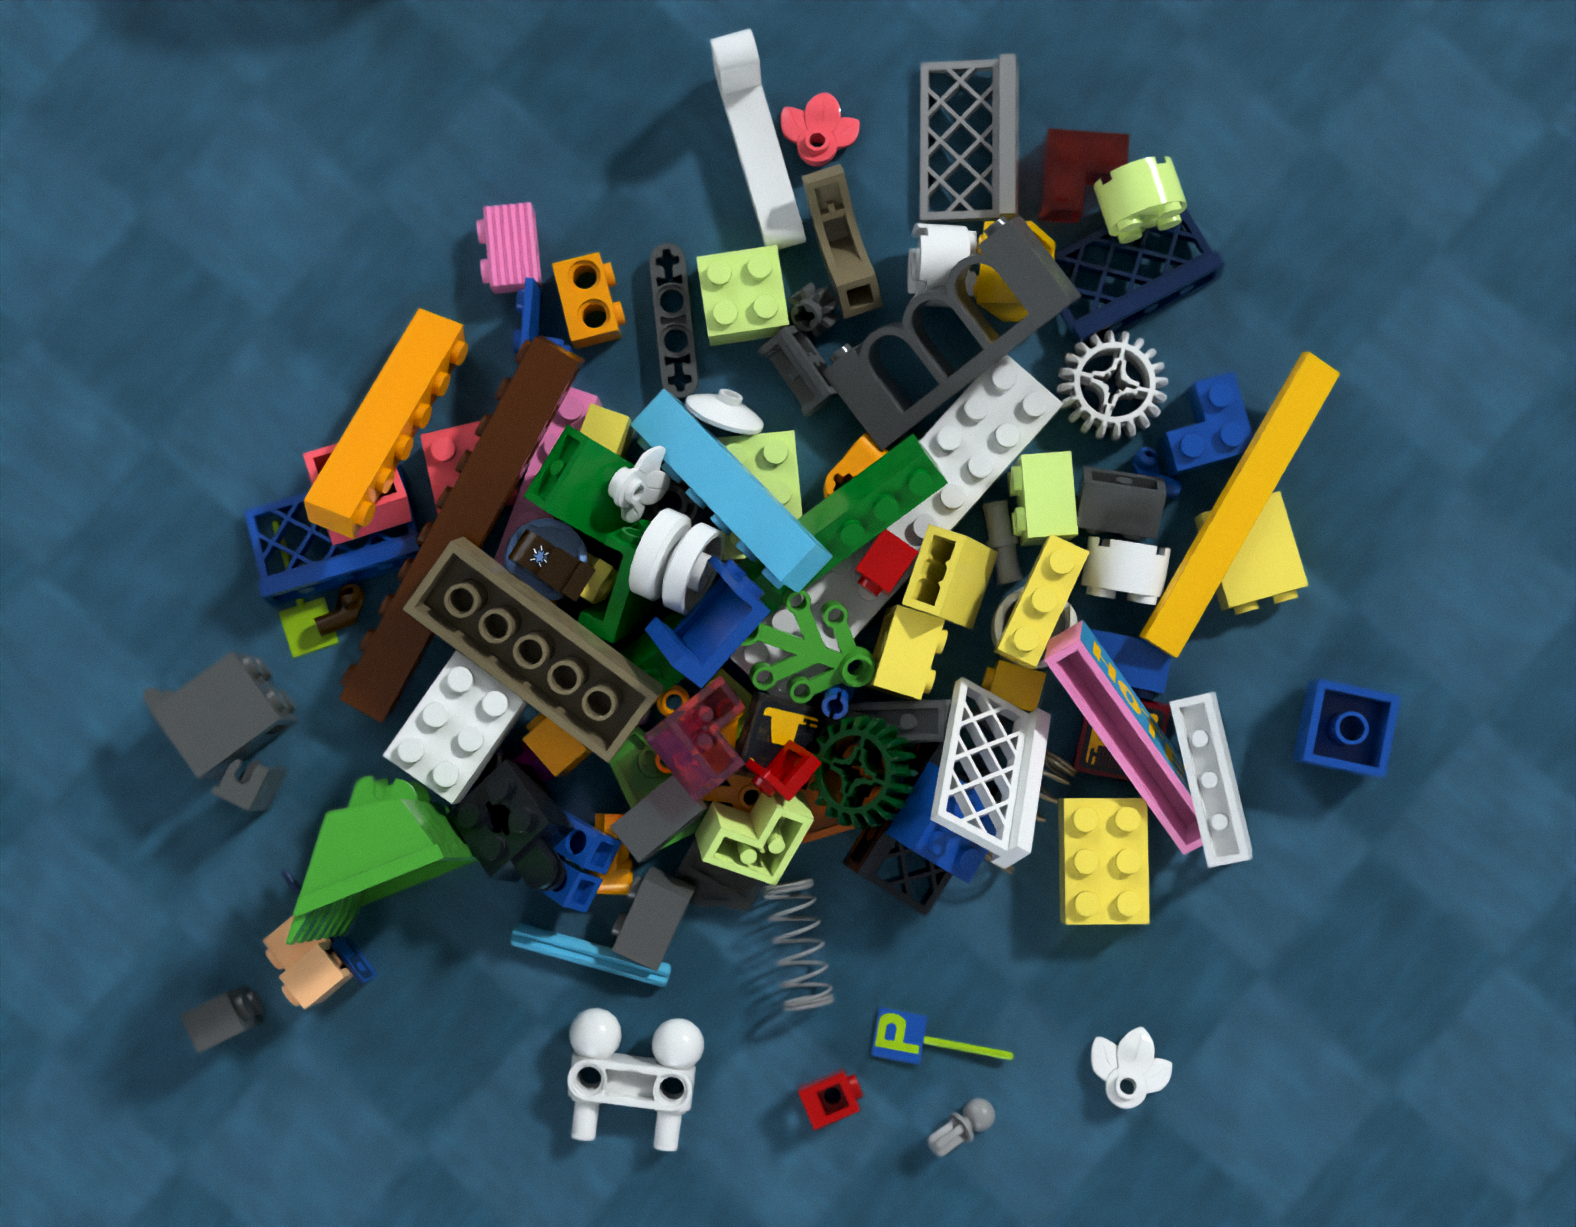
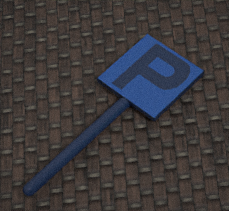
M284 869L281 872L282 877L299 897L302 889L292 874ZM339 936L330 937V940L333 942L331 945L332 949L360 985L378 976L349 936L340 939Z

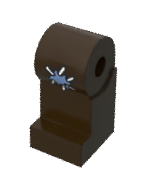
M527 529L508 557L519 568L567 601H577L595 572V569L585 562L579 561L561 548L555 547L541 536Z

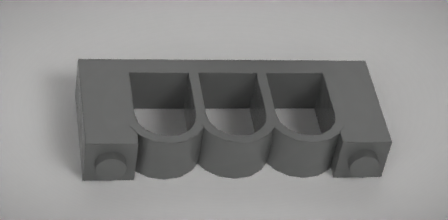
M1002 216L984 231L988 238L978 245L981 251L959 261L950 271L946 286L935 287L913 298L905 309L902 321H895L870 333L863 343L853 348L847 343L829 357L833 364L822 373L881 451L901 438L1081 297V294L1021 216H1017L1009 221L1005 216ZM982 263L991 266L1029 313L1000 337L970 299L966 291L965 279L968 270L973 264ZM929 300H939L947 303L984 349L957 371L953 369L923 327L922 313L924 306ZM886 335H894L905 340L939 383L936 388L914 405H912L892 379L880 360L879 348Z

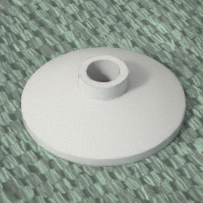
M720 389L718 395L694 394L686 398L685 407L691 414L717 428L739 434L753 435L760 433L764 426L761 418L750 408L742 404L743 397L734 391Z

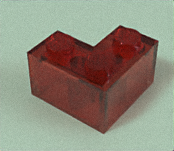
M1048 128L1042 147L1037 221L1078 223L1084 209L1085 185H1094L1100 178L1104 185L1112 180L1111 171L1128 164L1130 134Z

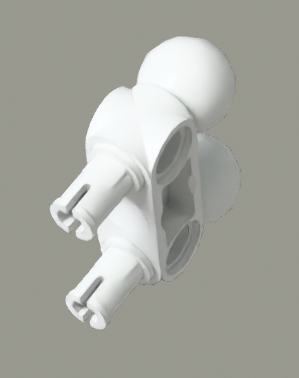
M591 1008L579 1013L572 1021L569 1030L570 1043L574 1052H572L571 1068L567 1077V1094L575 1101L571 1137L583 1141L595 1139L599 1105L602 1103L647 1108L657 1111L653 1147L663 1151H676L682 1114L689 1111L692 1105L696 1072L694 1065L700 1060L704 1050V1038L699 1028L691 1021L682 1018L670 1019L662 1023L655 1030L651 1041L652 1052L655 1058L614 1053L619 1048L622 1034L617 1018L609 1011L601 1008ZM584 1067L595 1068L601 1075V1081L596 1084L586 1083L580 1075V1070ZM668 1077L677 1078L682 1082L684 1090L678 1094H670L664 1090L662 1081Z

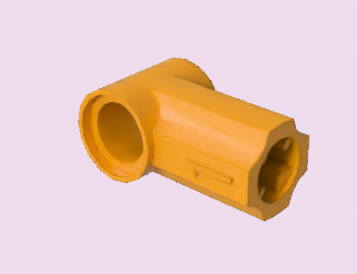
M595 813V828L619 839L610 826L624 814ZM623 842L606 875L589 870V872L603 879L596 894L628 895L633 882V859L630 858V851Z

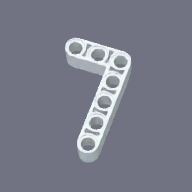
M748 28L710 39L717 84L764 245H777L778 250L805 243L806 236L762 88L760 59L753 33Z

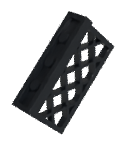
M944 742L918 743L912 753L917 757L908 763V768L916 770L919 774L915 777H908L907 784L914 787L929 761L940 767ZM980 754L971 756L973 761L981 766L977 768L981 775L990 773ZM965 771L956 773L960 780L967 779L968 783L971 782ZM995 783L990 793L995 802L1001 800L1002 794ZM903 793L902 796L906 800L909 794ZM895 808L897 815L900 809ZM883 819V825L879 827H870L868 825L866 829L861 831L842 863L927 917L953 875L925 859L926 868L907 872L905 854L913 851L886 834L893 820ZM897 857L898 876L883 880L875 875L885 859ZM927 876L929 889L919 903L911 897L909 881ZM901 884L902 891H900L894 886Z

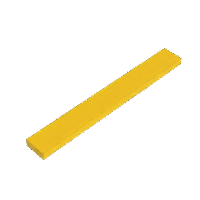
M1311 352L1301 353L1139 637L1170 657L1178 658L1341 374Z

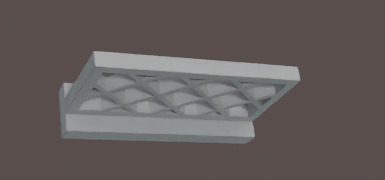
M1016 53L999 54V59L921 63L920 222L995 221L1002 216H1005L1009 221L1019 216V65ZM993 71V84L981 96L966 83L976 72ZM959 72H965L961 77H959L956 74ZM947 73L956 82L940 98L930 89V74ZM962 87L976 101L960 117L946 103ZM993 95L991 107L986 101ZM930 97L936 102L931 108ZM982 106L992 115V124L979 135L966 121ZM943 108L956 122L939 137L930 128V119ZM962 126L976 141L959 156L946 142ZM991 135L992 146L986 141ZM930 136L936 141L931 147ZM982 145L992 155V164L979 175L966 160ZM942 147L956 161L939 176L929 167V161ZM960 166L976 179L961 195L957 194L946 183ZM991 174L992 186L986 181ZM929 175L936 180L930 188ZM982 185L992 194V210H974L966 200ZM942 186L955 201L946 211L929 212V198ZM962 205L967 211L956 210Z

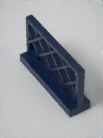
M1187 209L1180 214L1182 222L1176 226V229L1170 228L1160 231L1157 226L1145 229L1140 248L1120 244L1117 242V236H1113L1112 241L1107 240L1106 238L1111 235L1108 232L1107 226H1104L1055 252V262L1057 264L1074 268L1070 280L1073 285L1075 284L1079 269L1102 275L1097 293L1075 287L1082 298L1094 301L1090 313L1075 320L1068 307L1059 313L1072 334L1071 340L1074 345L1082 342L1090 348L1088 338L1094 334L1103 341L1106 331L1112 330L1116 334L1221 279L1225 263L1217 250L1212 251ZM1182 224L1187 232L1180 231ZM1150 232L1173 238L1168 255L1145 249ZM1177 239L1194 243L1201 254L1191 260L1173 257ZM1093 245L1110 249L1105 266L1082 261L1085 249ZM1114 250L1137 256L1132 274L1109 268ZM1078 254L1077 259L1070 258V257H1072V256ZM1142 258L1165 263L1162 275L1155 279L1137 275ZM1170 265L1177 266L1174 269L1168 271ZM1106 277L1130 282L1127 293L1118 298L1102 294ZM1134 283L1141 285L1133 290ZM1099 302L1105 303V305L1097 309Z

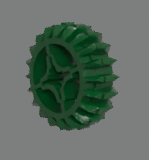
M858 715L855 719L853 717H844L841 719L840 725L831 724L827 726L829 737L820 736L816 738L821 750L810 752L821 762V765L812 774L815 775L816 781L808 786L812 791L820 792L814 803L818 806H827L825 816L829 818L838 817V824L842 826H851L852 824L855 829H866L868 825L870 827H879L883 825V819L893 820L896 818L895 808L904 809L908 806L902 796L903 793L912 794L916 791L912 785L907 784L908 777H915L919 774L916 770L908 768V763L917 757L912 752H904L910 741L906 737H897L899 728L895 725L886 726L884 719L878 717L871 719L868 715ZM861 739L859 746L854 747L852 754L848 758H843L848 747ZM882 756L884 759L885 768L882 765ZM852 766H860L859 768H864V774H867L872 778H863L865 775H860V770L855 769ZM875 786H881L882 788L878 795L871 802L863 805L864 798L869 797L872 789Z

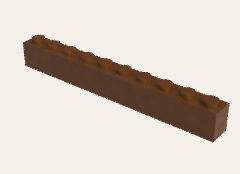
M542 335L534 337L532 342L526 339L515 357V362L520 364L512 379L506 376L495 394V398L500 401L493 415L489 413L484 415L475 431V435L480 437L473 452L467 449L460 458L455 469L456 472L460 473V476L453 488L447 485L440 495L436 507L441 511L434 524L428 521L421 530L416 543L421 545V548L415 559L408 557L397 575V579L401 580L402 583L395 595L389 593L378 610V614L383 617L376 630L370 628L358 648L364 652L357 665L354 663L349 665L339 684L345 688L339 699L380 723H383L392 715L435 636V633L403 610L404 606L450 541L464 536L478 548L483 549L585 362L584 359Z

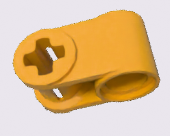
M864 433L827 475L823 487L824 498L826 499L834 493L835 480L839 483H843L845 480L850 481L889 451L886 448L881 451L869 433Z

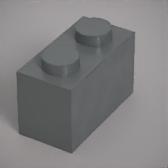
M1083 466L1076 498L1078 527L1092 534H1103L1106 531L1122 534L1124 537L1132 540L1157 539L1167 495L1164 478Z
M652 866L644 878L637 875L627 895V898L633 901L628 914L620 912L611 931V934L617 937L611 951L657 972L696 887Z
M245 985L217 996L181 1014L180 1017L198 1054L263 1023L264 1020L261 1014L264 1013V1007L258 994L254 990L250 992L248 986Z

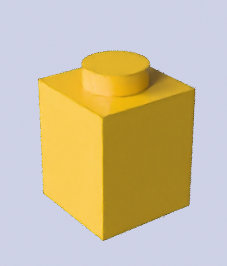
M998 660L995 662L994 668L986 667L981 687L1023 711L1031 713L1038 707L1047 673Z

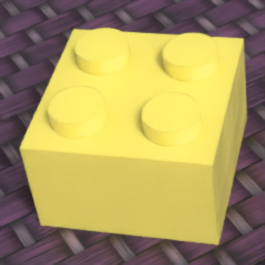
M898 604L886 608L872 654L876 662V670L871 681L864 685V687L906 700H921L923 693L929 694L936 676V671L931 669L934 655L942 653L948 636V631L943 629L945 619Z

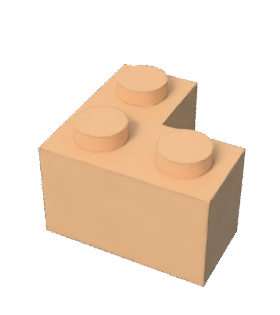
M291 916L262 941L268 948L265 954L270 962L277 969L282 970L284 968L286 970L278 976L284 983L281 987L282 992L296 1007L301 1005L305 1010L323 1002L350 980L353 975L332 949L331 945L333 942L330 938L313 939V941H304L303 943L296 942L293 945L286 944L294 916Z

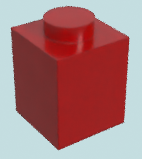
M885 529L879 534L855 568L854 573L860 577L857 584L878 597L880 592L889 596L917 557L919 551Z

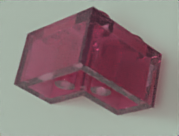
M721 675L643 736L694 802L718 787L745 764L719 731L746 709Z

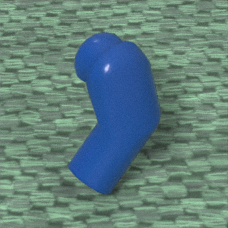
M1150 447L1139 449L1132 458L1134 474L1164 478L1166 497L1177 500L1182 487V481L1161 474L1156 460L1158 454L1154 449Z

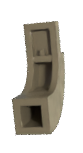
M841 164L801 176L807 198L806 204L818 247L835 297L840 303L839 307L844 319L883 307L877 277L858 230L845 173Z

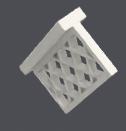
M961 677L954 685L930 820L993 852L991 862L1006 869L1031 853L1051 715L1040 708L1027 713L968 679ZM966 696L976 701L982 714L973 716L965 701ZM998 714L1014 721L1012 734L1007 735L997 717ZM986 720L996 740L988 743L977 722ZM966 727L976 748L967 750L959 735L960 729ZM1000 746L1007 759L1006 768H1001L991 748ZM980 753L991 774L982 777L971 756ZM960 761L971 781L964 785H961L953 770L954 763ZM995 781L1002 794L1000 803L996 804L986 782ZM974 788L985 809L976 812L965 791ZM954 796L964 818L960 819L946 811L949 797ZM989 815L996 828L995 837L987 833L980 820L981 817Z
M1210 692L1170 701L1208 868L1252 859L1251 852L1253 850L1216 693Z

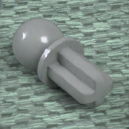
M974 1098L965 1104L962 1116L956 1112L949 1115V1121L928 1136L927 1141L931 1151L938 1157H944L964 1141L966 1143L973 1141L974 1134L972 1130L982 1132L989 1129L995 1120V1110L992 1104L985 1099Z

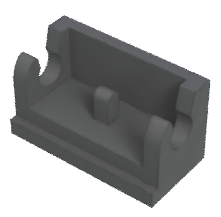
M795 325L783 327L758 349L762 357L766 356V358L771 360L803 406L800 411L804 417L806 415L808 417L813 416L839 395L822 373L828 368V365L805 332Z
M237 759L228 766L220 784L214 785L211 791L212 794L247 811L269 810L288 769L280 765L265 767L261 765L260 760H255L248 765L242 779L237 780V771L242 766V760Z
M674 773L610 827L639 863L647 861L703 815L709 809V806L683 776L680 778L677 773Z

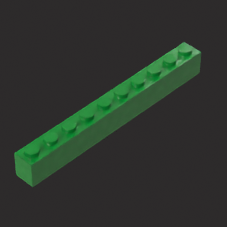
M914 433L797 519L833 555L803 589L807 588L948 484L939 466ZM746 557L738 563L749 574L748 578L764 591L760 599L771 611L767 616L784 604L783 595L789 587L783 585L778 589L761 573L766 566L758 558L753 562ZM674 611L661 621L671 629H674L685 616ZM647 632L619 652L666 687L663 693L686 677L671 666Z

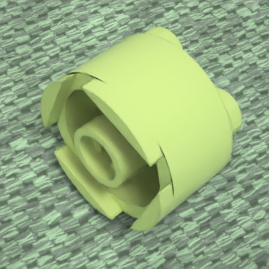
M1155 156L1130 162L1111 171L1112 180L1103 185L1100 178L1093 186L1108 232L1111 236H1117L1120 244L1130 243L1143 236L1142 232L1145 229H1151L1154 226H1157L1158 230L1162 231L1179 225L1182 222L1180 214L1187 208V202L1172 159L1168 156H1164V163L1157 164Z

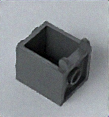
M234 651L229 652L176 692L165 690L161 693L157 688H148L143 693V699L151 709L150 713L198 779L222 778L233 761L239 759L244 762L299 721L293 713L297 709L294 701L283 689L278 692L269 680L273 673L265 661L259 656L254 659L250 654Z

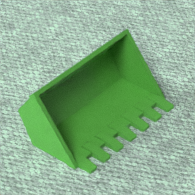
M365 776L356 781L348 808L328 811L325 814L293 912L294 918L286 944L293 945L296 942H310L313 939L321 940L322 938L328 939L338 935L345 936L359 914L360 907L478 861L448 816V813L451 811L449 807L443 803L432 802L427 788L415 781L410 780V783L405 780L395 778L393 785H390L389 778L379 779L375 782L374 776Z

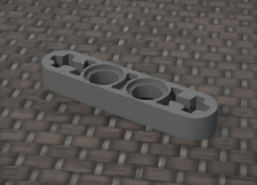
M663 243L653 249L649 260L661 382L665 390L678 400L685 401L688 396L696 393L699 384L687 263L684 252L679 246L673 243ZM664 254H671L673 260H679L678 264L673 265L672 271L674 282L682 279V284L669 282L658 287V281L666 282L663 266H657V262L663 261ZM676 292L683 297V306L678 312L668 313L662 309L660 305L661 299L666 293ZM675 331L685 334L688 339L686 348L678 353L669 351L664 345L667 335ZM690 358L691 363L682 362V368L685 378H692V381L685 384V391L678 392L675 385H669V381L676 378L675 365L672 363L666 366V360L679 362Z

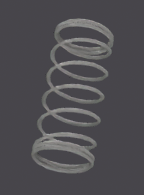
M811 878L778 883L776 886L768 885L762 888L764 891L762 893L763 898L813 899L805 904L767 917L768 921H816V923L772 938V943H820L819 946L779 959L774 964L777 966L806 964L824 966L810 974L782 982L778 986L781 988H829L820 994L784 1001L782 1003L784 1011L820 1007L831 1004L835 1000L833 998L834 995L830 993L833 987L829 984L814 982L796 983L827 970L829 965L826 962L815 960L790 961L820 950L825 945V942L812 938L785 939L817 927L821 920L808 916L780 917L814 904L817 898L804 894L774 895L811 888L814 886L812 883L813 879Z

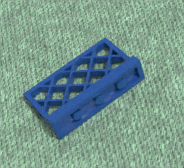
M397 465L411 512L412 521L407 522L409 534L392 539L383 534V530L370 535L364 547L352 550L344 546L343 543L333 546L330 538L319 532L321 526L313 523L310 528L295 520L301 507L305 505L304 498L308 492L245 510V518L261 580L258 582L261 597L272 607L296 601L297 599L340 588L347 583H356L400 570L408 557L415 559L421 548V545L416 543L419 530L402 467ZM289 510L287 515L282 513L283 511ZM274 514L283 519V522L274 537L270 539L260 533L257 519ZM291 524L307 532L306 537L296 552L280 544ZM315 537L332 545L323 560L313 562L304 557ZM378 538L383 540V542L375 544ZM262 541H264V542H266L267 544H269V545L267 546L266 550H264V546H263V542H262ZM276 548L293 557L285 571L270 575L268 562ZM339 550L345 552L343 554L337 555ZM300 561L306 564V565L297 567V566L299 565Z

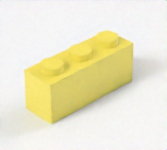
M1053 534L1045 540L995 647V653L1031 670L1037 667L1089 555V551Z

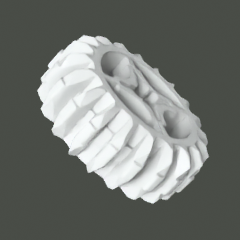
M1108 330L1104 334V343L1094 334L1088 338L1090 348L1085 343L1078 342L1074 347L1078 356L1068 353L1064 358L1065 363L1071 368H1061L1058 376L1069 382L1059 384L1057 393L1070 394V397L1062 401L1063 406L1061 409H1068L1073 406L1075 411L1068 417V420L1073 423L1079 417H1082L1085 420L1080 429L1082 433H1086L1092 425L1096 426V439L1101 440L1106 429H1110L1112 441H1117L1121 435V428H1123L1129 438L1136 435L1135 424L1139 428L1146 430L1150 426L1147 416L1157 418L1161 413L1160 409L1153 403H1164L1166 401L1167 395L1155 390L1163 388L1168 384L1167 378L1155 377V374H1158L1165 368L1164 363L1158 362L1153 365L1150 363V360L1157 352L1152 348L1145 354L1142 353L1140 348L1144 344L1143 338H1138L1132 346L1128 344V332H1123L1119 341L1115 342L1113 331ZM1113 356L1112 362L1106 371L1093 370L1092 373L1082 371L1088 362L1097 357ZM1127 361L1134 365L1140 373L1143 387L1139 386L1140 382L1130 379L1125 370ZM1116 371L1114 377L1116 379L1115 385L1119 388L1108 401L1110 395L1108 392L1109 386L1104 384L1103 381L1106 383ZM1080 384L1085 385L1086 390H1090L1098 396L1099 412L1086 402ZM1133 398L1142 400L1138 409L1124 416H1111L1117 401H1131Z

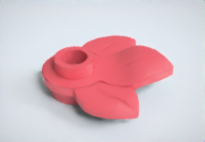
M827 92L815 95L807 103L805 110L784 107L780 118L784 137L797 145V152L800 158L806 164L813 167H821L828 164L836 155L837 150L851 146L858 138L860 121L858 119L841 118L838 101ZM821 143L823 145L820 147H814L811 144Z

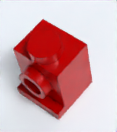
M844 1068L798 1086L799 1096L814 1131L859 1112L860 1106L857 1100L864 1097L855 1073L847 1076ZM827 1089H838L841 1093L840 1098L835 1102L828 1101L824 1096Z

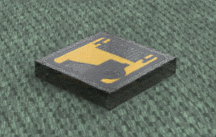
M753 691L729 771L735 775L754 778L755 775L745 766L747 761L752 759L766 768L789 740H792L809 752L813 750L819 751L820 745L816 738L824 735L829 717L823 713L821 707L806 703L799 704L793 700ZM809 781L800 789L807 790Z

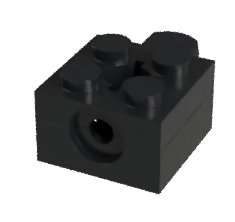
M505 759L451 810L448 816L490 879L517 883L522 878L530 889L552 891L561 885L566 875V867L554 848L575 827L531 765Z

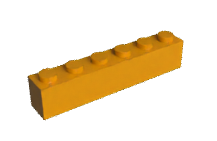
M418 308L304 498L309 522L355 539L362 526L367 527L370 524L375 513V503L380 494H386L392 486L395 468L400 460L405 461L409 457L415 434L419 428L424 429L432 414V405L437 396H444L450 383V374L455 365L460 366L466 358L468 343L465 342L463 324Z

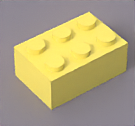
M1058 798L1060 922L1065 925L1150 924L1148 809L1143 798Z

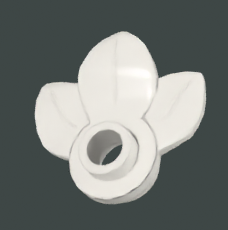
M656 446L647 450L640 456L634 468L623 467L619 469L610 481L608 494L614 499V503L621 507V518L627 523L638 521L643 514L645 505L657 503L669 489L670 477L667 473L660 470L666 453V448L663 446Z
M1138 1027L1128 1032L1119 1042V1045L1099 1036L1095 1038L1092 1044V1069L1099 1078L1105 1081V1091L1108 1099L1112 1104L1122 1109L1137 1107L1144 1101L1147 1094L1162 1090L1171 1077L1172 1063L1165 1059L1154 1058L1153 1040L1143 1027ZM1122 1080H1129L1133 1084L1134 1091L1132 1094H1125L1121 1091L1120 1083Z

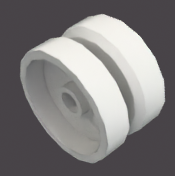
M670 508L660 511L644 532L636 549L630 568V590L651 601L662 597L665 607L686 616L714 582L718 572L708 560L714 554L722 561L725 548V534L721 530L702 522L692 527L691 519L688 516Z

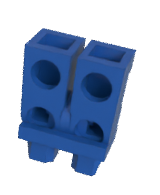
M562 809L575 827L554 848L566 867V875L559 887L552 891L541 892L563 907L586 913L603 879L582 868L606 875L622 841L600 831Z

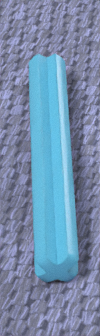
M521 922L514 926L511 935V944L513 946L659 987H665L669 980L671 966L664 962L661 963L656 972L611 951L612 948Z

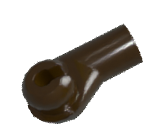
M353 583L343 585L339 589V596L334 611L314 618L321 637L357 623L365 602L364 593L358 585Z

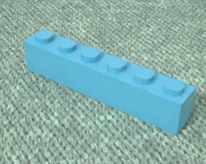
M664 388L630 424L641 435L637 443L645 451L656 446L666 448L663 458L665 462L661 468L677 483H680L682 480L686 482L689 488L685 493L702 509L708 505L714 512L710 518L712 522L725 534L729 535L733 532L740 539L735 544L736 547L751 561L754 562L758 558L766 566L761 573L778 589L786 585L799 593L833 557L697 417L691 414L680 400Z

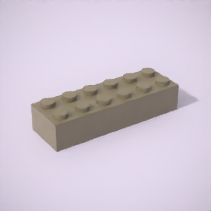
M464 536L450 541L403 608L405 612L607 763L618 754L666 689V687Z

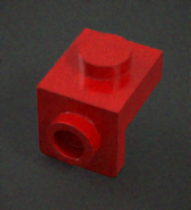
M789 740L766 768L752 759H749L745 766L755 775L751 782L760 791L770 798L774 793H777L790 802L800 788L809 781L811 775L821 765V762L812 753Z

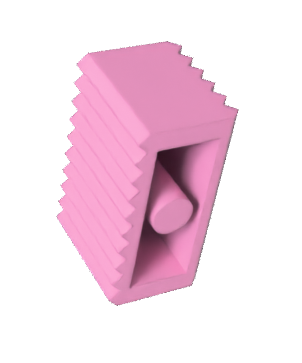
M510 203L508 205L483 207L484 219L477 220L479 243L486 244L487 259L480 260L483 283H490V288L494 294L518 292V289H525V278L528 277L534 278L539 288L542 289L536 214L532 203Z

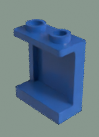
M714 554L708 562L721 577L674 629H671L655 617L645 628L671 666L701 689L771 612L760 599L764 591L748 578L749 574L731 558L724 563Z

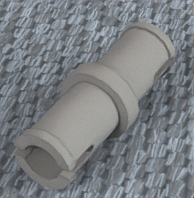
M1007 500L981 505L989 536L986 546L999 552L994 564L998 580L997 585L1024 580L1015 545L1019 543V539L1016 535H1013Z

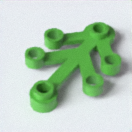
M789 588L783 595V603L794 614L803 638L761 622L740 645L750 646L760 641L794 654L771 665L767 662H758L751 667L749 672L750 680L759 690L771 689L777 681L817 663L831 667L810 679L797 675L788 681L786 686L787 693L794 702L799 704L810 701L813 695L839 683L852 688L864 686L871 681L876 670V662L873 655L867 649L856 646L847 623L848 611L836 600L827 601L821 607L820 616L825 624L833 629L840 652L824 646L810 610L811 598L804 589L797 593ZM795 595H803V601L800 605L791 606V599ZM840 609V615L837 619L828 620V614L831 610ZM860 660V665L856 670L848 671V665L852 661ZM766 670L770 672L767 680L757 681V675L761 671ZM800 684L807 685L803 694H794L796 686Z

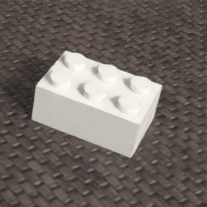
M456 650L382 756L451 804H459L529 704Z

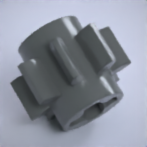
M811 282L789 298V301L794 306L788 317L802 331L812 330L813 334L817 337L839 320L833 313L840 303L836 301L827 286L815 289L814 284Z

